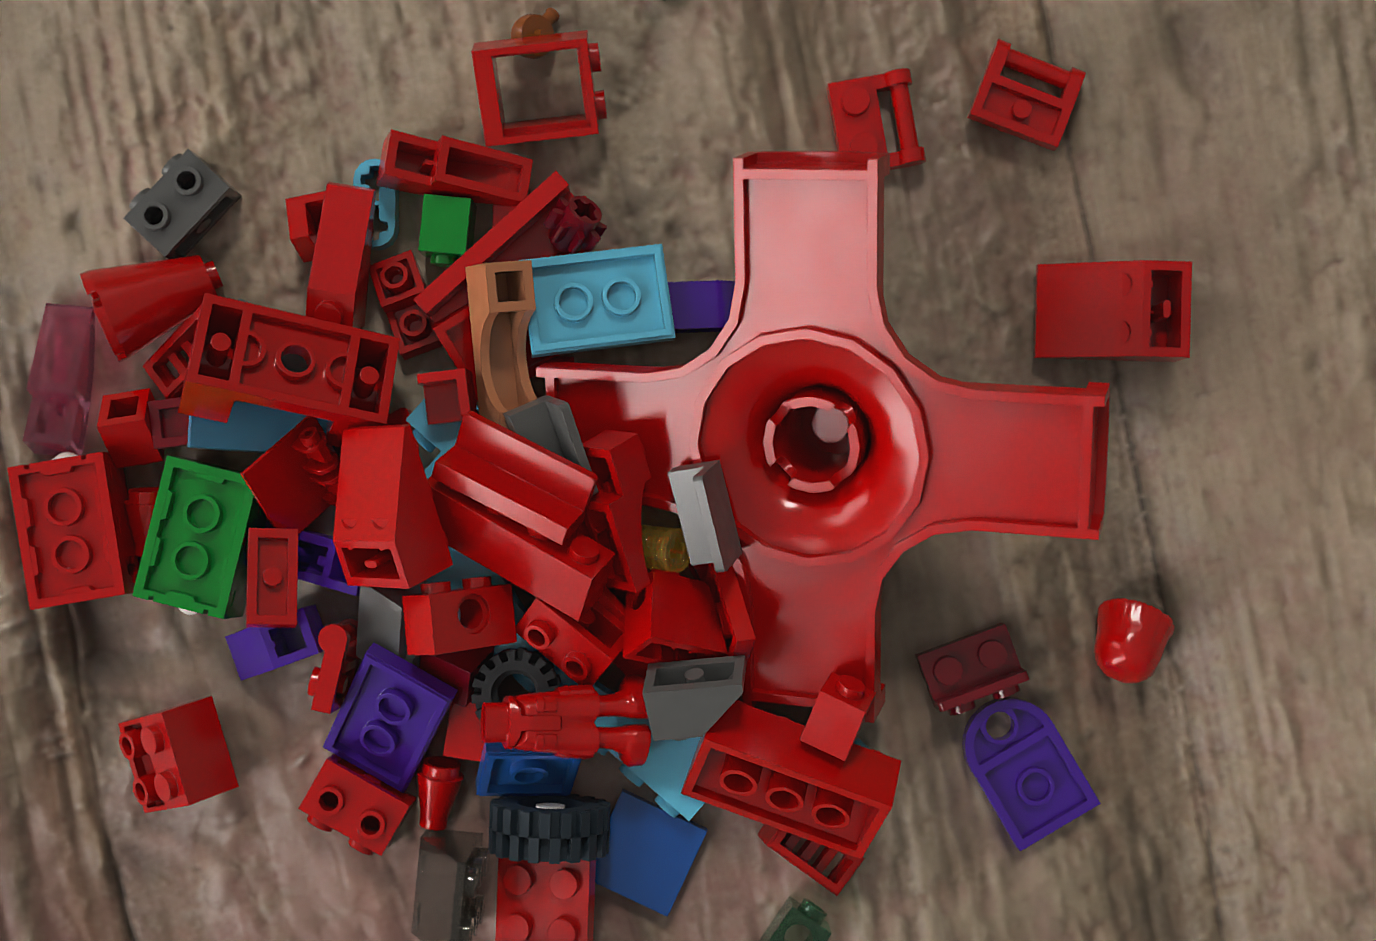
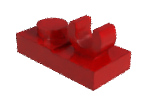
M248 528L246 627L296 628L298 529Z

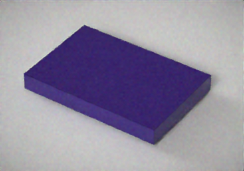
M373 642L364 655L323 748L398 791L405 793L458 690Z

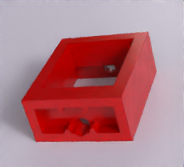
M587 30L474 43L471 54L486 147L599 134V120L607 119L604 90L595 91L593 72H601L598 42L589 43ZM577 48L585 114L505 123L496 58Z

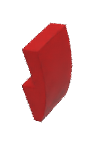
M412 250L371 264L369 273L381 308L387 314L393 335L400 338L398 350L402 358L407 360L442 347L441 342L431 328V325L435 322L413 300L427 285Z

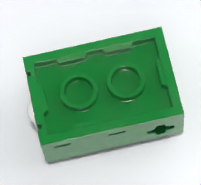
M167 455L132 596L177 607L187 615L208 613L209 616L220 619L243 617L247 589L248 528H265L267 516L240 474L243 471L190 458Z

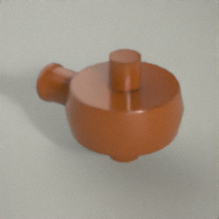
M547 8L542 16L526 14L520 17L513 24L511 39L554 34L552 25L559 20V13L554 8ZM549 52L523 54L521 56L539 59Z

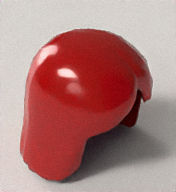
M1113 598L1104 601L1099 605L1097 611V634L1094 646L1097 665L1105 675L1122 683L1136 684L1147 680L1154 674L1163 656L1167 642L1174 633L1175 625L1169 615L1162 613L1161 610L1141 601L1128 600L1126 598Z

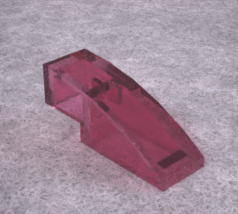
M46 303L26 388L32 396V401L22 441L34 454L57 456L63 452H72L76 455H82L88 425L94 374L96 314L93 307Z

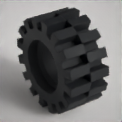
M521 647L512 650L506 649L494 655L479 669V673L474 678L472 685L474 687V693L471 695L472 704H476L477 710L475 713L478 719H481V708L484 702H501L499 686L502 680L509 675L521 674L528 677L533 682L536 692L554 691L555 688L560 687L561 679L559 674H556L553 663L550 660H545L541 653L528 651L527 648Z

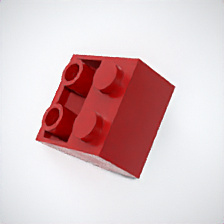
M212 696L118 723L121 732L119 737L120 749L125 758L130 762L134 776L133 792L136 800L143 806L144 813L189 806L239 787Z

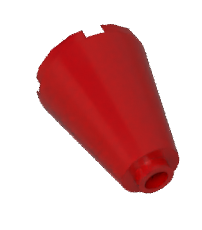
M200 255L92 269L80 273L87 295L91 294L93 299L92 303L97 319L119 362L131 358L183 323L202 304L204 293L217 295L215 290L224 287L213 260L203 263Z

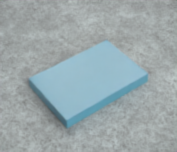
M662 244L525 259L532 261L536 310L528 324L532 358L673 341L676 338Z

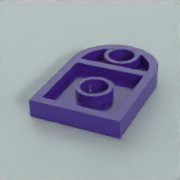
M1015 697L994 699L979 707L968 720L962 738L965 761L1019 851L1026 849L1101 804L1048 715L1036 705ZM996 712H1004L1010 718V730L1002 737H991L986 729L988 718Z

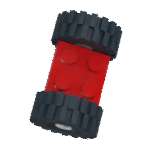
M570 794L568 796H500L499 799L494 798L491 800L488 850L491 855L496 854V857H498L495 941H593L596 857L603 858L606 857V854H609L610 802H606L602 798L595 799L593 796L581 797L579 794Z

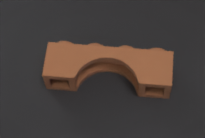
M531 260L482 263L465 267L479 415L507 429L503 413L538 399L531 385L526 360L527 329L530 318L536 310Z

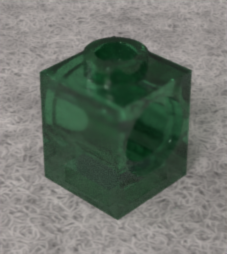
M789 896L759 941H787L784 938L785 932L793 925H804L810 930L809 936L805 941H828L832 933L829 923L825 920L827 913L809 899L804 898L800 903Z

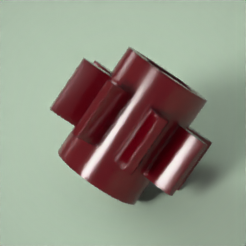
M575 196L569 202L563 197H559L543 223L545 227L551 229L549 239L552 245L565 254H577L581 249L585 252H592L607 229V225L600 222L602 219L600 208L592 200L583 196Z

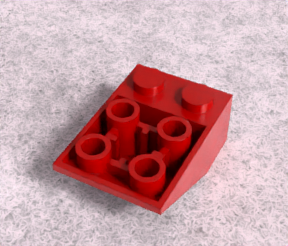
M1133 260L1037 264L1034 358L1176 362L1190 358L1192 261Z
M410 424L348 427L343 429L333 542L348 586L410 589L453 565L448 548V539L442 529L434 503V493L428 483L419 455V445L413 435Z

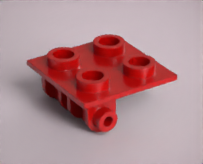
M305 417L240 473L274 528L298 529L299 534L330 505L336 506L340 459L332 445L326 444L328 438L316 417Z

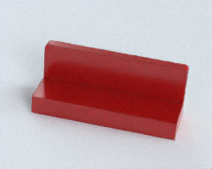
M469 411L463 416L455 445L435 461L431 475L435 480L561 545L583 523L598 481V476L595 473L474 411Z

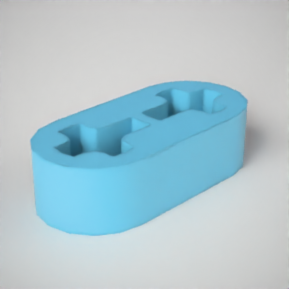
M369 159L361 163L355 170L353 186L371 188L365 184V180L373 178L374 171L379 170L380 159ZM379 187V201H375V209H379V219L383 224L388 225V229L379 233L378 240H373L372 236L371 249L377 251L385 250L392 246L399 233V191Z

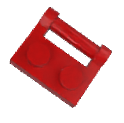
M998 39L990 55L987 68L967 118L1055 151L1060 144L1086 72L1074 67L1068 71L1011 49V43ZM1003 66L1061 88L1060 98L1001 76Z
M909 68L895 69L884 74L827 84L826 88L838 151L888 153L877 93L890 91L901 149L898 152L890 153V170L916 166L926 162L924 147L919 146L908 87L913 84Z
M347 618L340 623H332L320 630L318 643L324 650L321 668L315 667L309 680L308 695L314 696L311 710L331 714L341 708L356 675L359 658L356 656L358 619Z

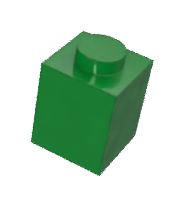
M424 194L418 251L425 257L431 258V265L448 268L473 246L477 206L471 198Z

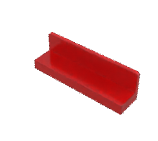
M557 171L553 172L413 300L436 323L469 303L465 267L482 263L519 261L558 255L560 251L552 245L549 239L551 229L545 227L543 223L559 197H563L568 202L571 198L575 197L570 192L569 184Z

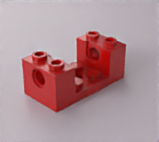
M204 293L178 413L227 423L234 401L237 400L328 420L326 429L328 439L326 444L341 447L343 429L387 425L400 338ZM287 354H297L304 358L308 368L302 372H292L285 368L281 358Z

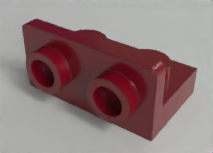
M1005 623L996 624L915 654L934 707L939 712L948 710L950 716L974 709L976 707L974 700L992 694L993 699L1011 696L1021 690L1019 687L1020 683L1030 680L1027 670L1023 669L1020 665Z

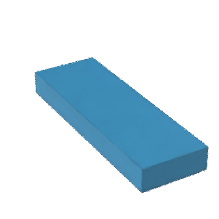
M234 401L227 423L189 415L187 448L265 453L307 416ZM316 418L326 434L328 420Z

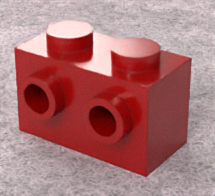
M536 597L517 623L516 633L576 683L593 686L623 649L624 623L597 601L577 621Z
M332 754L324 762L298 809L308 814L307 821L318 829L326 832H332L334 829L349 838L348 844L355 850L370 856L374 852L382 856L390 847L417 797L406 791L405 793L398 791L341 757Z

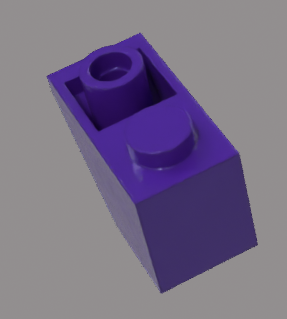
M316 604L297 610L296 628L249 627L225 636L241 681L324 651L318 643V635L324 626Z

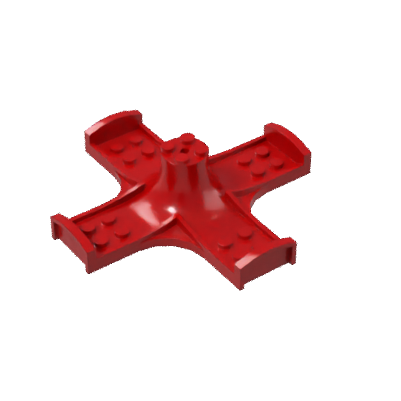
M751 151L734 157L735 286L729 319L710 349L686 364L667 367L575 363L574 357L555 356L536 367V377L545 378L546 395L568 402L582 443L606 429L639 434L640 441L646 451V461L652 477L644 484L642 506H652L678 514L668 472L678 466L720 460L743 552L732 566L756 637L746 667L744 691L742 693V701L752 707L755 706L757 701L813 707L821 688L830 673L834 672L838 675L853 676L862 681L866 688L877 692L865 718V722L875 723L885 703L886 684L881 683V596L886 574L904 551L933 535L963 531L1099 540L1104 524L1109 448L1110 383L1089 382L1086 388L963 382L943 377L909 354L889 323L884 300L883 278L884 177L890 174V153L861 151Z

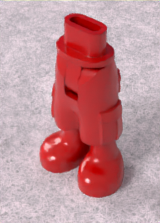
M628 675L621 681L618 692L607 695H599L595 688L588 684L564 685L555 688L554 691L527 693L514 697L505 696L502 702H484L481 708V740L483 743H502L505 749L515 748L523 751L553 753L554 756L564 759H590L599 748L610 749L618 752L619 758L624 765L628 767L642 766L647 760L651 744V730L647 724L596 727L594 722L597 717L647 719L648 715L643 698L645 678L640 675Z

